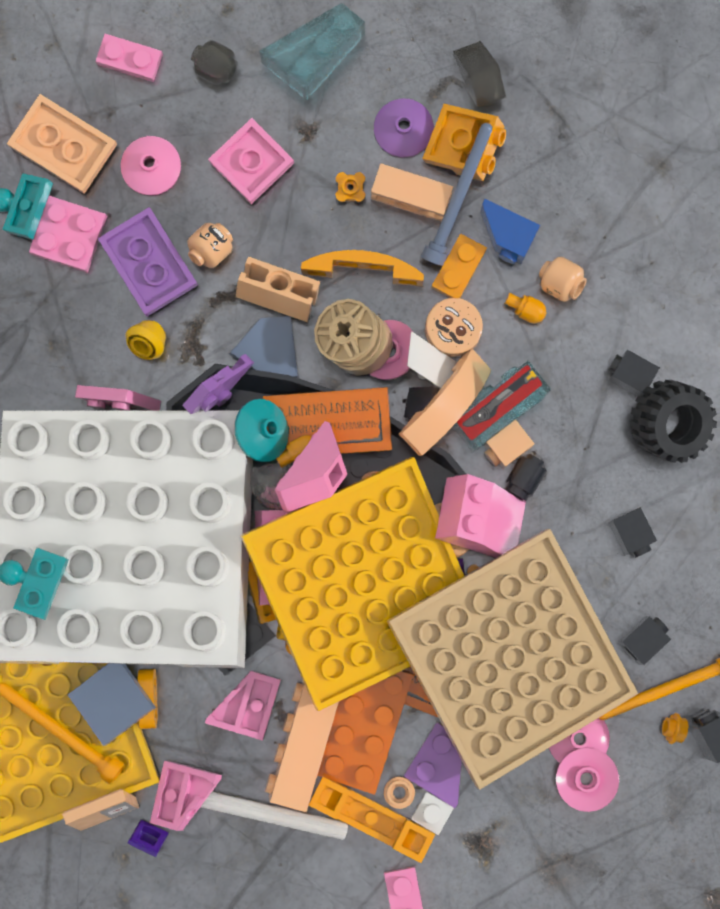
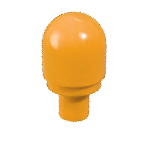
M509 293L504 304L516 309L514 314L529 323H539L546 316L547 311L544 303L530 295H523L520 298Z
M304 435L289 442L290 444L286 446L288 451L276 458L281 468L295 461L296 457L302 453L310 442L312 436Z

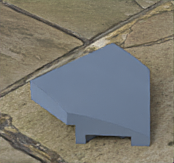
M291 316L260 318L249 328V331L231 350L229 355L237 360L246 354L254 362L249 369L297 377Z

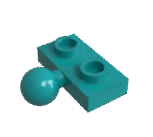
M22 173L15 195L9 189L0 188V212H8L2 230L9 234L34 239L53 183L45 178Z
M36 548L27 572L15 560L3 562L0 565V581L8 586L18 583L22 584L13 609L46 620L69 559Z

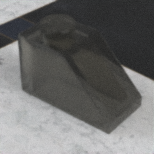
M481 41L453 51L467 91L477 107L490 106L495 104L497 100L506 98L499 65Z

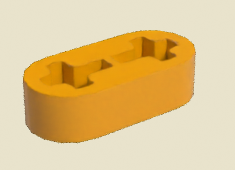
M139 669L138 683L156 707L139 720L140 729L157 728L158 721L156 670Z

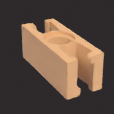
M380 163L371 190V199L442 222L452 195L453 186Z
M248 256L244 273L241 272L238 278L236 297L308 322L312 305H315L318 297L320 281Z

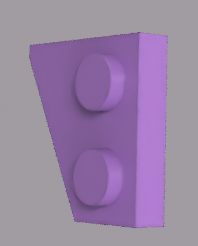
M246 354L242 355L232 368L227 365L217 374L202 382L182 406L190 414L201 410L207 412L214 405L222 406L232 396L230 390L254 362Z
M435 723L406 770L404 777L453 808H456L458 805L462 760L441 724Z

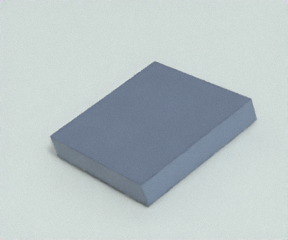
M108 663L68 694L103 746H107L156 708L126 664Z

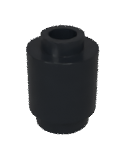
M528 454L526 458L520 456L505 481L507 486L504 490L526 502L529 496L532 497L547 472L543 468L544 462L531 454Z

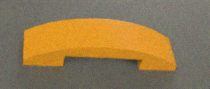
M364 250L334 251L312 257L301 263L302 275L332 278L333 266L393 272L392 284L423 287V273L400 259L377 252Z
M322 776L309 802V806L349 824L422 863L435 837V833L324 776Z

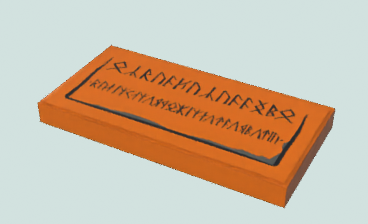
M388 387L263 396V399L277 405L287 420L289 430L287 445L301 436H312L326 421L331 424L340 453L393 449Z

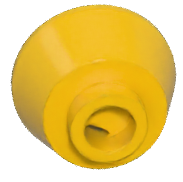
M144 320L127 330L125 335L126 343L134 355L141 359L152 360L159 358L163 354L166 334L159 323Z

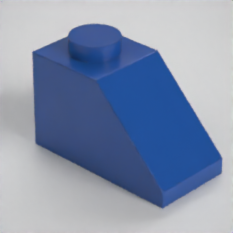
M484 199L480 212L494 251L499 253V258L508 263L515 264V262L522 264L540 225Z

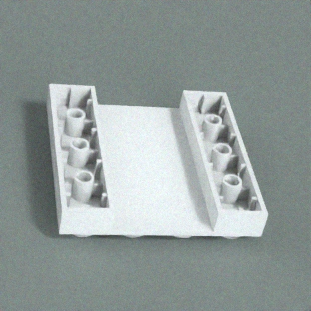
M3 411L0 447V565L7 560H15L27 572L36 548L67 558L69 561L46 620L13 609L22 584L18 583L8 586L0 581V663L171 664L181 667L245 668L249 555L240 535L250 531L253 459L249 458L241 450L236 440L235 420L239 411H198L190 414L188 411Z

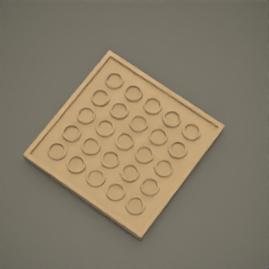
M545 529L387 620L391 631L473 783L479 790L638 694L551 529Z

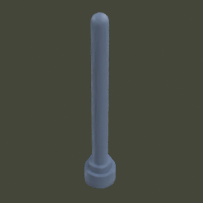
M489 123L481 125L435 239L430 241L429 245H425L421 257L427 261L441 266L444 265L448 255L445 253L447 249L445 244L492 133V126Z

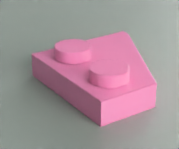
M77 385L75 395L76 398L87 401L86 406L97 409H105V405H110L112 409L120 411H130V409L159 411L161 400L128 389Z

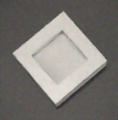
M426 791L411 820L439 835L454 808Z

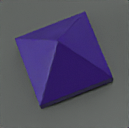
M140 820L127 844L156 857L169 833Z

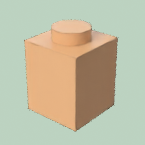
M514 420L485 443L484 446L488 450L484 453L495 467L500 465L504 469L532 448L535 443L517 420Z

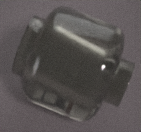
M214 40L207 41L203 46L197 45L191 56V61L194 62V73L216 86L223 82L228 83L238 65V61L235 60V53Z

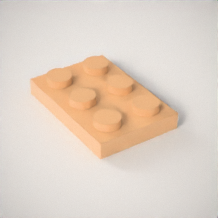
M39 94L7 142V145L85 194L117 146V143L112 138Z

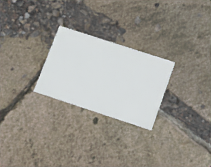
M411 331L407 366L442 388L454 373L451 369L457 362Z

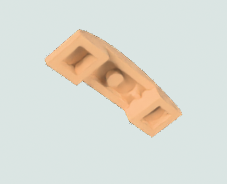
M473 349L464 353L451 369L454 372L424 410L416 412L399 433L419 456L424 455L451 429L469 408L486 383L491 369Z

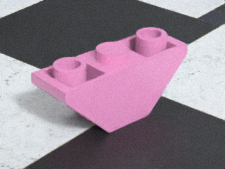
M324 421L319 430L312 435L310 442L302 453L296 457L291 468L279 480L277 487L274 489L284 511L289 512L332 497L347 476V471L329 422Z

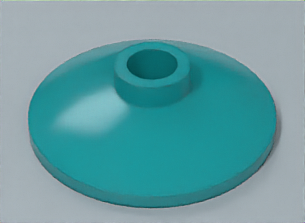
M255 399L244 404L235 420V436L238 445L249 458L255 461L267 462L278 458L285 450L289 437L287 420L280 408L265 399Z

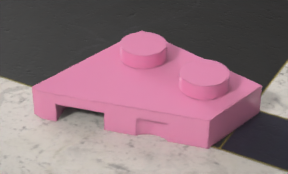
M250 671L206 718L205 723L263 741L281 679Z
M164 761L150 823L176 831H183L220 782L222 775L172 761Z

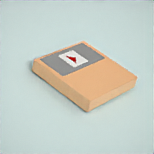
M119 789L64 811L62 815L66 825L82 831L137 809L139 804L135 796Z

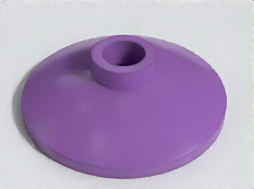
M406 98L396 99L384 105L374 121V135L379 146L386 153L399 158L413 157L424 151L434 130L432 116L426 107L415 100ZM401 121H407L410 126L407 129H401L398 124Z

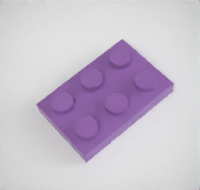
M150 207L98 238L146 317L198 286Z

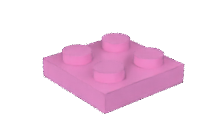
M253 118L208 159L209 163L250 204L259 198L294 164V159Z
M49 196L29 253L88 273L99 243L98 238L101 237L107 220V215Z

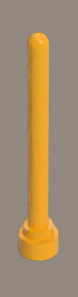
M720 658L715 659L716 663L638 693L636 696L599 717V719L607 720L720 675Z
M0 683V695L95 765L98 768L97 772L101 774V779L109 785L117 779L124 769L125 763L117 757L113 759L110 756L104 757L8 684Z

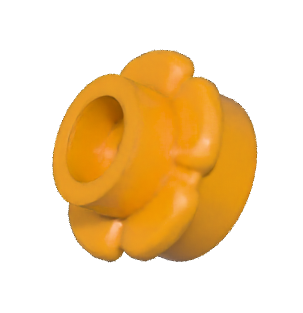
M678 713L665 718L662 724V735L666 737L669 744L684 742L688 734V720L680 717Z

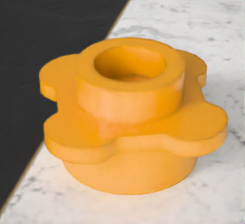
M340 172L337 174L335 179L338 183V191L335 195L338 201L361 202L365 199V192L363 191L365 176L363 173L357 172L354 175H346L344 172ZM348 185H353V189L349 190Z

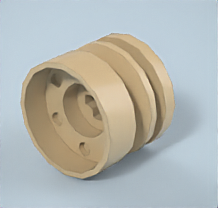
M352 299L338 300L327 306L318 317L314 328L315 343L319 351L347 373L357 376L371 374L380 369L388 360L393 347L392 333L387 323L362 302Z

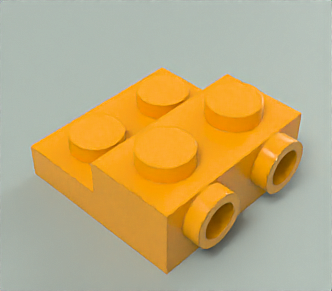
M443 104L422 159L427 164L451 169L456 175H461L481 125L489 123L492 126V133L473 176V179L484 181L486 174L490 175L495 168L496 159L493 155L496 147H501L505 142V126L498 116Z

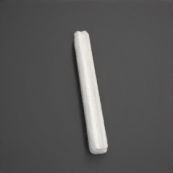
M213 791L201 806L210 810L341 840L346 838L348 824L343 821Z

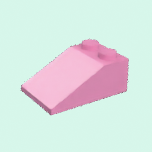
M469 474L448 477L435 538L497 558L518 546L526 503L487 480Z

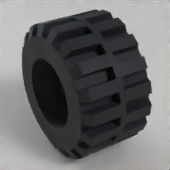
M665 379L664 382H654L653 388L647 386L643 390L645 393L643 397L638 395L635 400L638 404L636 408L632 407L630 414L634 415V419L630 420V427L635 429L632 432V436L635 440L639 441L637 444L640 448L674 463L676 461L681 463L688 462V457L695 459L699 456V450L704 452L708 448L707 441H712L714 437L712 429L717 428V421L713 420L717 413L716 408L710 407L713 401L710 397L705 396L706 393L703 390L679 381ZM679 407V423L672 433L667 434L666 424L668 417L674 409Z

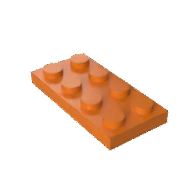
M402 670L339 701L317 776H324L335 782L375 795L414 675L413 673Z

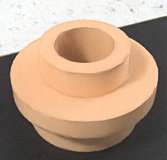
M394 777L386 783L384 798L391 807L403 809L414 800L415 789L407 778ZM396 787H403L405 789V795L402 798L394 796L393 791Z

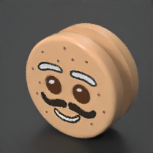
M460 298L444 299L438 302L427 316L425 325L427 341L449 357L463 356L464 353L474 349L478 344L483 328L482 318L479 311L470 302Z

